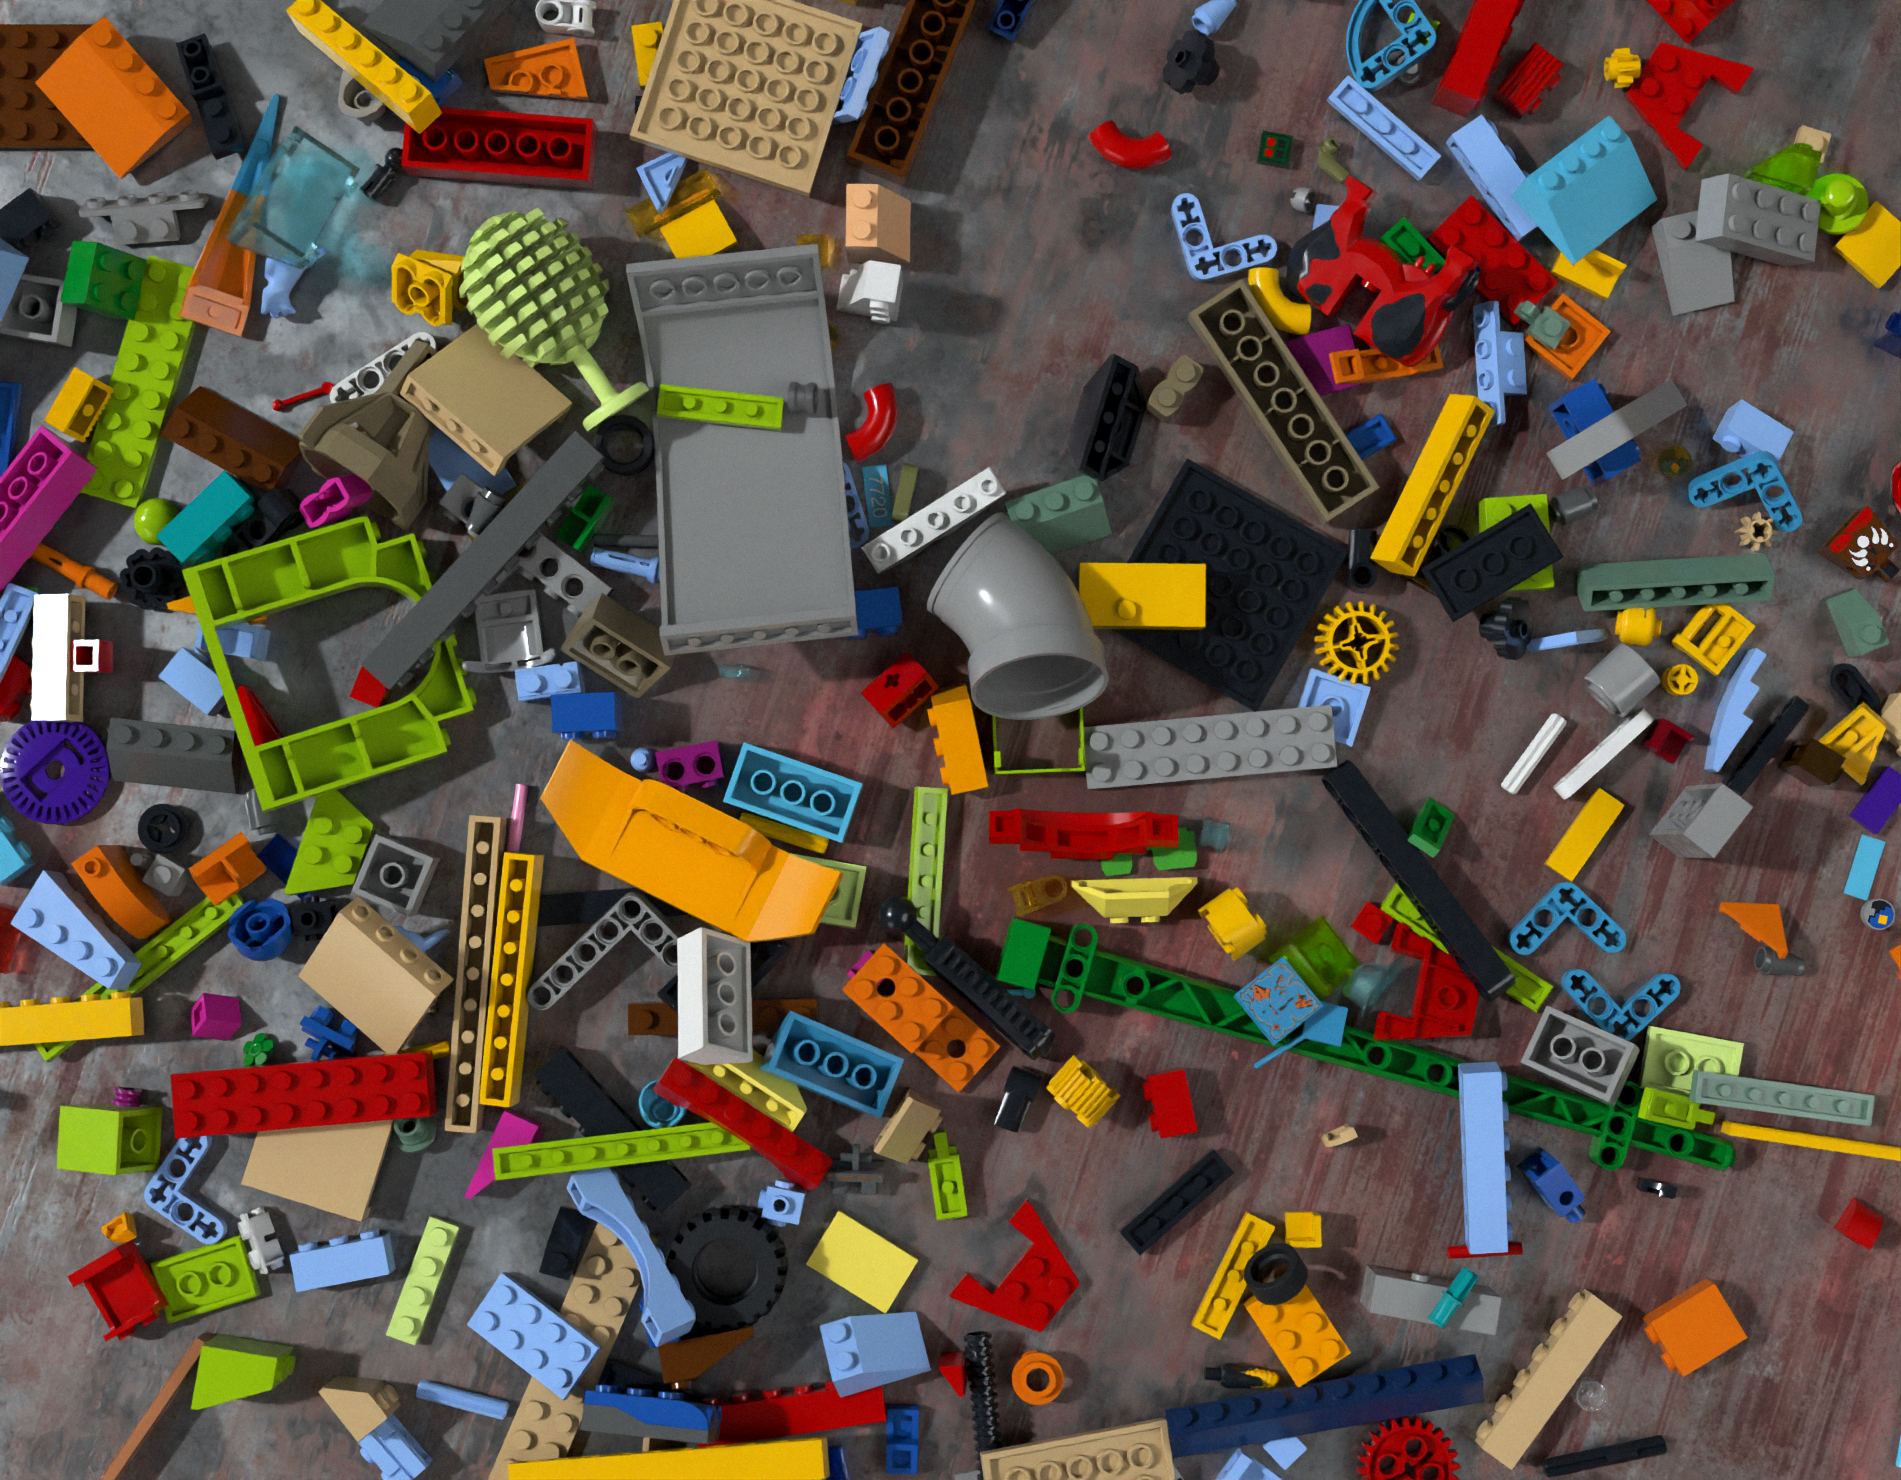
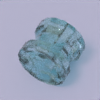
M1205 817L1198 839V846L1202 848L1207 846L1214 847L1215 851L1222 853L1228 838L1230 823H1216L1212 818Z

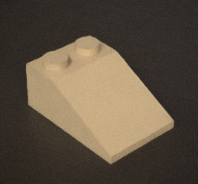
M909 1088L876 1139L873 1151L905 1164L911 1158L917 1160L926 1146L921 1141L928 1131L933 1134L943 1119L939 1116L941 1107Z

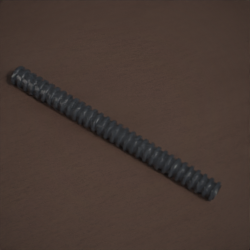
M987 1331L970 1332L964 1336V1341L968 1344L965 1346V1351L968 1352V1355H966V1361L969 1362L967 1371L970 1372L968 1381H971L969 1391H972V1394L969 1398L973 1401L970 1408L974 1411L971 1418L975 1421L972 1429L976 1431L973 1439L977 1441L974 1449L978 1451V1454L975 1455V1459L979 1461L976 1465V1469L980 1471L977 1475L978 1480H984L980 1452L1003 1447L1002 1442L999 1441L1002 1434L998 1431L1001 1424L997 1421L1000 1414L996 1412L999 1403L995 1402L998 1393L994 1392V1389L997 1388V1383L993 1382V1379L996 1378V1373L992 1372V1369L995 1368V1363L991 1362V1359L994 1358V1353L990 1352L993 1344L989 1342L992 1334Z

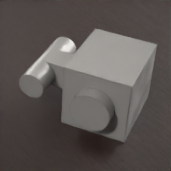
M134 853L130 857V862L133 865L147 870L142 881L169 897L180 896L191 877L189 871L191 866L169 853L157 854L156 858L150 853Z

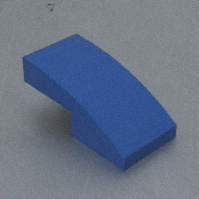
M888 1404L887 1474H917L919 1405Z

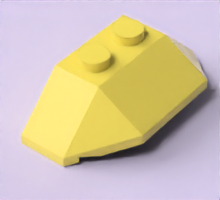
M1197 877L1070 880L1071 887L1102 917H1110V923H1129L1128 917H1141V922H1160V916H1167L1198 884Z
M754 1050L753 1061L749 1063L702 1065L688 1061L687 1064L790 1132L794 1131L807 1111L797 1085L759 1070L764 1057Z

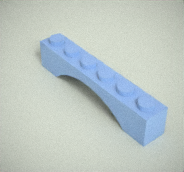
M609 1167L579 1170L572 1173L567 1190L580 1213L597 1221L614 1233L624 1243L636 1262L644 1288V1308L641 1321L655 1346L659 1347L690 1332L696 1320L695 1309L689 1300H685L675 1274H670L666 1267L661 1249L655 1247L651 1241L646 1223L642 1220L640 1221L636 1215L631 1197L627 1194L625 1195L621 1189L616 1171Z

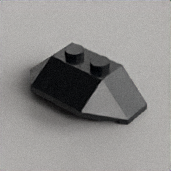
M1111 354L1084 386L1067 440V446L1075 470L1099 482L1105 481L1108 477L1129 466L1146 411L1143 389L1138 377L1140 375L1139 367L1116 354Z

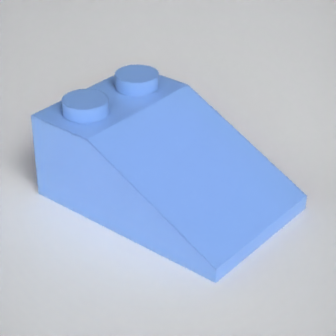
M916 1312L849 1316L820 1325L832 1382L840 1398L931 1370Z

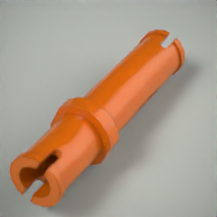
M41 542L29 557L76 582V586L80 589L87 588L106 600L112 599L118 589V583L95 572L94 567L90 565L84 566ZM55 560L61 562L62 565L56 563Z

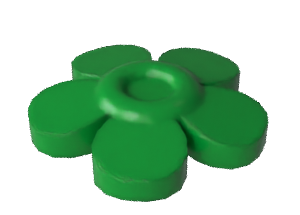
M264 1033L257 1034L253 1042L248 1041L243 1047V1052L246 1054L243 1059L246 1066H254L255 1063L257 1065H265L269 1060L267 1053H271L275 1049L274 1041L268 1039Z

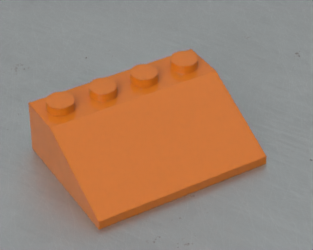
M105 16L83 32L35 82L121 180L193 123L190 112Z

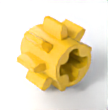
M1630 48L1615 49L1611 53V57L1605 58L1604 76L1606 81L1614 82V88L1630 87L1633 79L1639 78L1641 72L1640 58L1638 55L1630 54Z

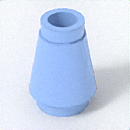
M1210 0L1195 9V14L1191 18L1194 27L1207 36L1210 33L1215 34L1237 6L1236 0Z

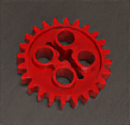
M1404 1416L1401 1419V1424H1397L1394 1418L1390 1419V1427L1388 1428L1379 1422L1378 1426L1381 1431L1379 1434L1372 1431L1368 1432L1373 1441L1371 1443L1361 1442L1367 1453L1357 1454L1358 1459L1365 1464L1357 1466L1356 1470L1358 1473L1366 1475L1359 1480H1386L1387 1478H1392L1391 1480H1460L1457 1475L1452 1473L1453 1470L1460 1468V1464L1451 1460L1458 1455V1452L1455 1449H1448L1453 1442L1449 1437L1441 1439L1444 1431L1440 1427L1432 1432L1434 1424L1430 1420L1422 1426L1419 1416H1415L1412 1423L1409 1422L1407 1416ZM1412 1439L1420 1440L1419 1448L1416 1451H1406L1408 1441ZM1427 1452H1432L1431 1456L1424 1457ZM1386 1456L1394 1458L1393 1465L1390 1468H1379L1382 1458ZM1407 1462L1410 1463L1413 1469L1410 1473H1407L1403 1466ZM1436 1466L1437 1472L1433 1478H1423V1472L1427 1467Z

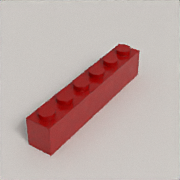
M831 1379L825 1381L824 1386L813 1387L812 1383H802L795 1385L794 1390L781 1391L780 1387L763 1390L762 1395L750 1396V1392H740L731 1395L732 1399L719 1401L717 1396L703 1398L700 1400V1403L720 1405L722 1408L719 1443H698V1447L727 1445L887 1421V1409L884 1388L881 1385L840 1398Z

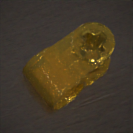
M1054 873L1007 887L1006 890L1007 893H1011L1017 909L1015 916L1017 918L1040 910L1044 906L1059 902L1066 896L1068 886L1064 877ZM1050 879L1059 880L1063 885L1061 894L1055 897L1049 896L1045 891L1046 882ZM1021 891L1024 892L1028 905H1025Z

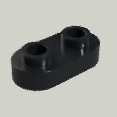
M1842 663L1834 665L1828 670L1826 685L1848 714L1857 708L1856 702L1859 698L1874 712H1878L1880 699L1855 666ZM1839 674H1842L1845 677V683L1843 685H1840L1837 682V676Z

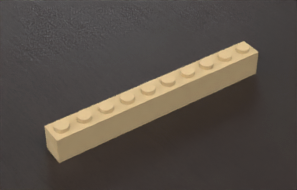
M469 815L444 1131L477 1133L483 1129L485 1105L479 1104L505 849L507 818Z

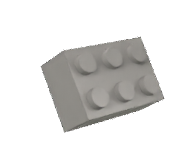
M1546 1006L1520 1063L1536 1073L1614 1107L1640 1049L1634 1043Z

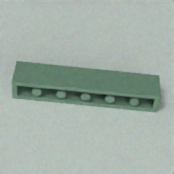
M1765 553L1579 564L1576 592L1584 612L1771 601L1776 575Z

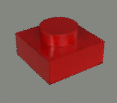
M1366 901L1349 927L1374 944H1377L1394 918L1369 901Z

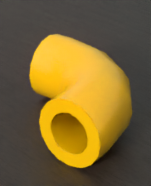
M1267 267L1250 269L1248 272L1250 292L1271 324L1281 331L1296 335H1308L1311 323L1310 304L1295 303L1284 296L1280 289L1279 271L1277 269Z

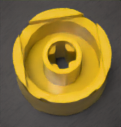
M1238 887L1233 890L1228 888L1198 909L1201 918L1206 917L1210 924L1207 927L1227 954L1231 952L1233 961H1236L1264 941V935L1267 934L1265 930L1266 925L1256 912L1251 915L1248 911L1249 908L1246 904L1248 901Z

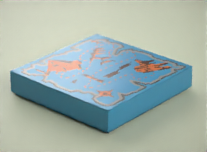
M1284 957L1280 958L1233 996L1273 1046L1323 1007V1004Z

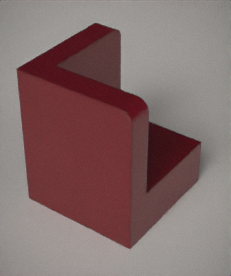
M1665 718L1655 719L1640 746L1672 764L1676 762L1685 744L1693 742L1695 736Z

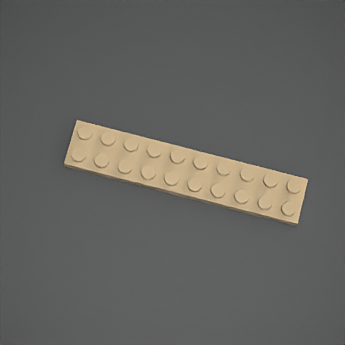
M600 1223L596 1225L559 1313L599 1343L602 1349L566 1400H562L533 1376L531 1377L488 1480H509L508 1464L526 1460L564 1458L569 1452L582 1421L585 1391H595L642 1281L636 1262L624 1243ZM650 1234V1239L656 1247L660 1237Z

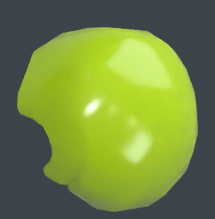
M150 498L137 508L134 514V529L139 537L148 544L164 545L156 535L180 511L168 499Z

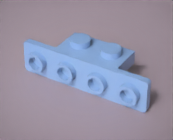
M1488 301L1473 306L1478 398L1495 411L1487 428L1505 424L1504 395L1522 396L1527 394L1524 334L1500 331L1498 301Z

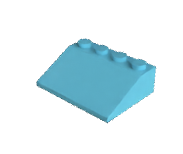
M1607 116L1526 177L1511 196L1573 266L1657 200L1630 138L1610 116Z

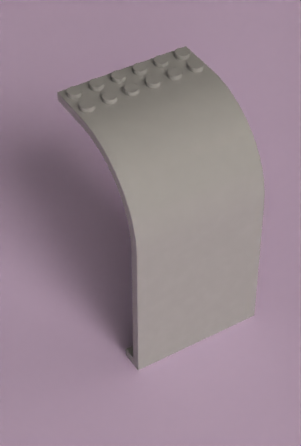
M818 244L626 264V274L645 363L653 427L662 626H659L664 656L858 635L838 406ZM790 382H798L800 385H807L809 382L817 383L818 406L816 413H808L806 410H799L797 413L789 412L788 389ZM660 384L782 397L785 401L781 431L657 417Z

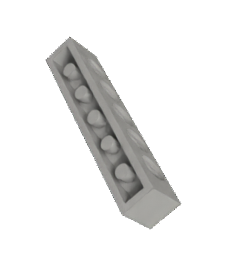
M461 473L439 502V504L445 507L442 513L456 524L460 520L467 524L469 520L468 507L475 502L478 491L482 492L483 488ZM470 530L467 531L475 539L479 536ZM538 532L541 538L533 546V552L529 557L522 558L519 554L517 555L520 559L518 562L520 567L517 571L530 581H533L536 577L544 583L545 586L542 590L555 600H558L560 596L570 603L567 609L578 618L581 617L584 610L601 593L609 597L614 591L610 585L541 532ZM549 559H554L558 564V572L552 577H547L542 571L544 562ZM573 578H578L583 583V591L578 596H572L567 591V584Z

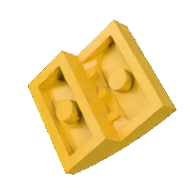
M710 192L656 220L676 259L721 254L738 244Z

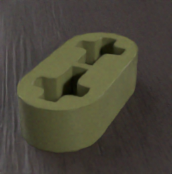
M906 463L903 465L891 517L892 521L902 522L909 517L919 466Z

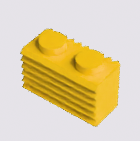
M74 367L44 421L82 443L86 442V437L90 436V431H93L92 426H95V421L99 420L98 416L102 414L101 410L105 409L104 405L108 404L107 399L111 398L114 389Z

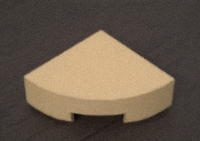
M1346 1123L1323 1134L1321 1139L1325 1147H1333L1353 1140L1358 1136L1354 1127Z

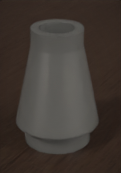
M487 486L483 488L482 492L478 491L469 520L465 525L466 528L480 535L505 508L506 497Z
M1767 945L1757 949L1754 957V967L1763 975L1801 976L1805 968V961L1803 958L1796 957L1790 953L1787 954L1785 959H1780L1777 952Z

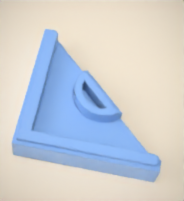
M668 152L636 168L659 215L664 213L689 160L688 158Z
M1606 628L1574 631L1532 639L1527 645V650L1537 652L1553 648L1576 646L1583 643L1602 642L1608 639Z

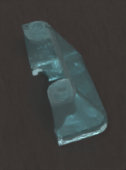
M295 126L268 160L224 239L237 247L292 267L303 269L305 266L311 268L320 254L316 250L318 246L316 241L337 203L344 195L349 198L355 191L359 182L354 179L360 168Z

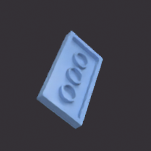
M507 1272L500 1274L467 1323L470 1328L562 1400L568 1399L602 1349L599 1343Z

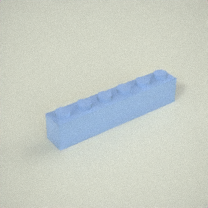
M1497 1062L1458 1064L1465 1243L1470 1254L1508 1252V1241L1513 1240V1230L1511 1222H1507V1211L1512 1210L1510 1192H1506L1505 1182L1511 1180L1509 1162H1505L1504 1151H1509L1510 1149L1508 1132H1504L1503 1121H1508L1509 1117L1507 1102L1502 1100V1091H1507L1506 1072H1501Z

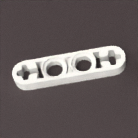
M418 332L337 383L330 392L331 403H336L342 398L341 391L345 390L347 393L354 391L356 388L352 383L355 381L357 386L365 393L362 396L376 393L392 371L389 367V362L394 356H403L406 353L404 350L409 349L415 340H423L425 343L431 342L429 345L438 352L439 346L437 341L426 332ZM375 372L379 375V384L375 388L368 389L364 386L363 379L367 373ZM356 391L349 396V399L361 397V395Z
M1643 707L1633 713L1554 785L1555 791L1564 800L1574 794L1653 722V717Z

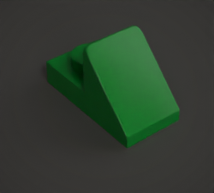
M1429 797L1406 831L1409 836L1407 841L1434 858L1443 845L1455 814Z

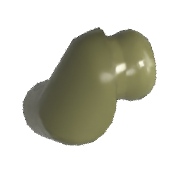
M1328 137L1319 145L1318 165L1327 175L1341 184L1350 172L1337 162V150L1340 148L1338 140Z

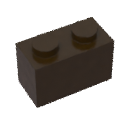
M1814 738L1795 740L1784 755L1778 768L1809 787L1825 786L1835 783L1844 771L1842 764L1846 758Z

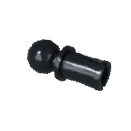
M398 147L389 149L384 156V166L377 163L375 165L377 169L364 185L360 187V191L372 201L376 202L377 198L391 181L395 182L397 180L393 176L394 172L404 170L401 166L403 149Z

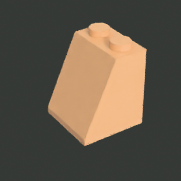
M847 184L845 246L848 263H865L872 260L885 263L910 264L911 201L879 184Z

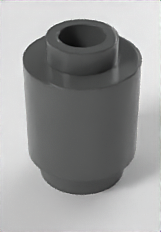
M1579 486L1553 496L1548 510L1552 520L1564 526L1590 516L1598 508V501L1594 491L1589 486L1585 488Z
M256 790L247 792L248 800L245 801L250 829L257 830L258 835L277 832L276 826L282 824L280 810L276 809L263 813Z

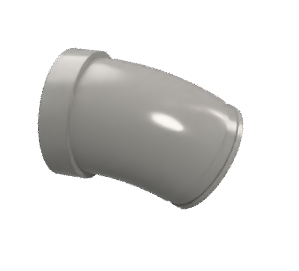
M1002 512L989 517L966 539L948 562L930 593L927 610L942 619V622L951 628L966 645L971 655L968 661L971 696L975 705L982 711L1005 719L1035 720L1055 717L1080 709L1098 698L1109 682L1104 645L1094 634L1084 602L1061 565L1039 541L1020 525L1010 521L1009 517Z

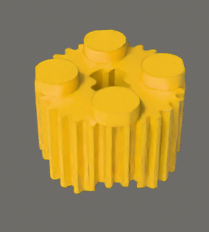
M1075 1055L1064 1064L1046 1087L1067 1111L1071 1109L1077 1114V1119L1089 1129L1101 1120L1121 1096L1112 1086L1107 1087V1083L1085 1061L1082 1060L1080 1062Z

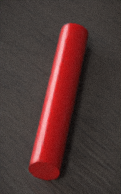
M1521 1242L1508 1243V1252L1470 1254L1466 1245L1447 1246L1448 1259L1523 1254Z

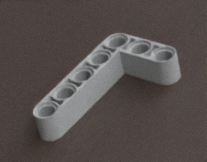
M1670 379L1586 428L1546 454L1563 480L1686 407L1687 403L1673 380Z
M636 891L628 892L533 983L528 990V1002L536 1010H547L630 930L665 965L676 969L678 968V959L671 957L668 949L672 945H677V939L684 935L642 893ZM628 900L638 902L641 908L640 913L635 915L628 913L625 909V902ZM613 922L618 928V934L615 936L605 934L602 928L603 923ZM653 922L658 923L662 927V935L658 937L651 936L647 932V925ZM586 943L591 944L595 948V956L585 957L580 951V946ZM561 965L569 966L573 971V977L570 979L562 978L558 973V967ZM536 988H547L551 993V999L541 1000L538 998Z

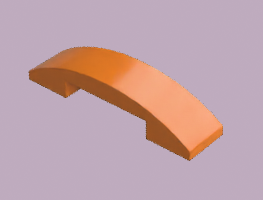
M1438 344L1425 360L1416 366L1408 368L1376 349L1362 351L1352 349L1329 353L1335 384L1339 385L1385 381L1444 368Z

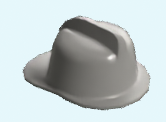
M343 70L338 107L344 115L362 121L366 126H371L372 121L380 118L385 113L387 106Z

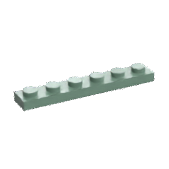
M1693 1070L1689 1101L1871 1126L1875 1095Z

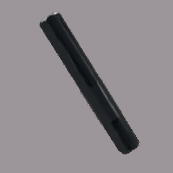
M1661 1435L1546 1458L1542 1460V1467L1546 1477L1551 1478L1662 1455L1667 1452L1664 1438Z

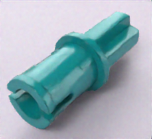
M1463 1267L1447 1291H1442L1444 1295L1427 1318L1445 1330L1446 1325L1460 1306L1464 1307L1463 1301L1478 1281V1276L1468 1268Z

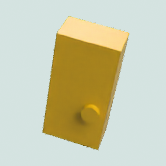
M1079 563L1078 593L1084 602L1093 629L1202 630L1205 628L1206 564Z

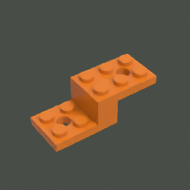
M885 943L880 946L842 989L847 996L911 1054L914 1052L958 1093L1000 1048V1045L932 983L929 984ZM888 978L895 983V992L891 996H882L878 992L877 984L881 979ZM958 1039L965 1044L966 1050L962 1056L953 1057L948 1053L947 1046L950 1041Z

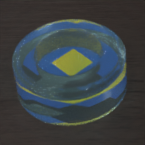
M719 664V675L726 678H748L750 676V665Z

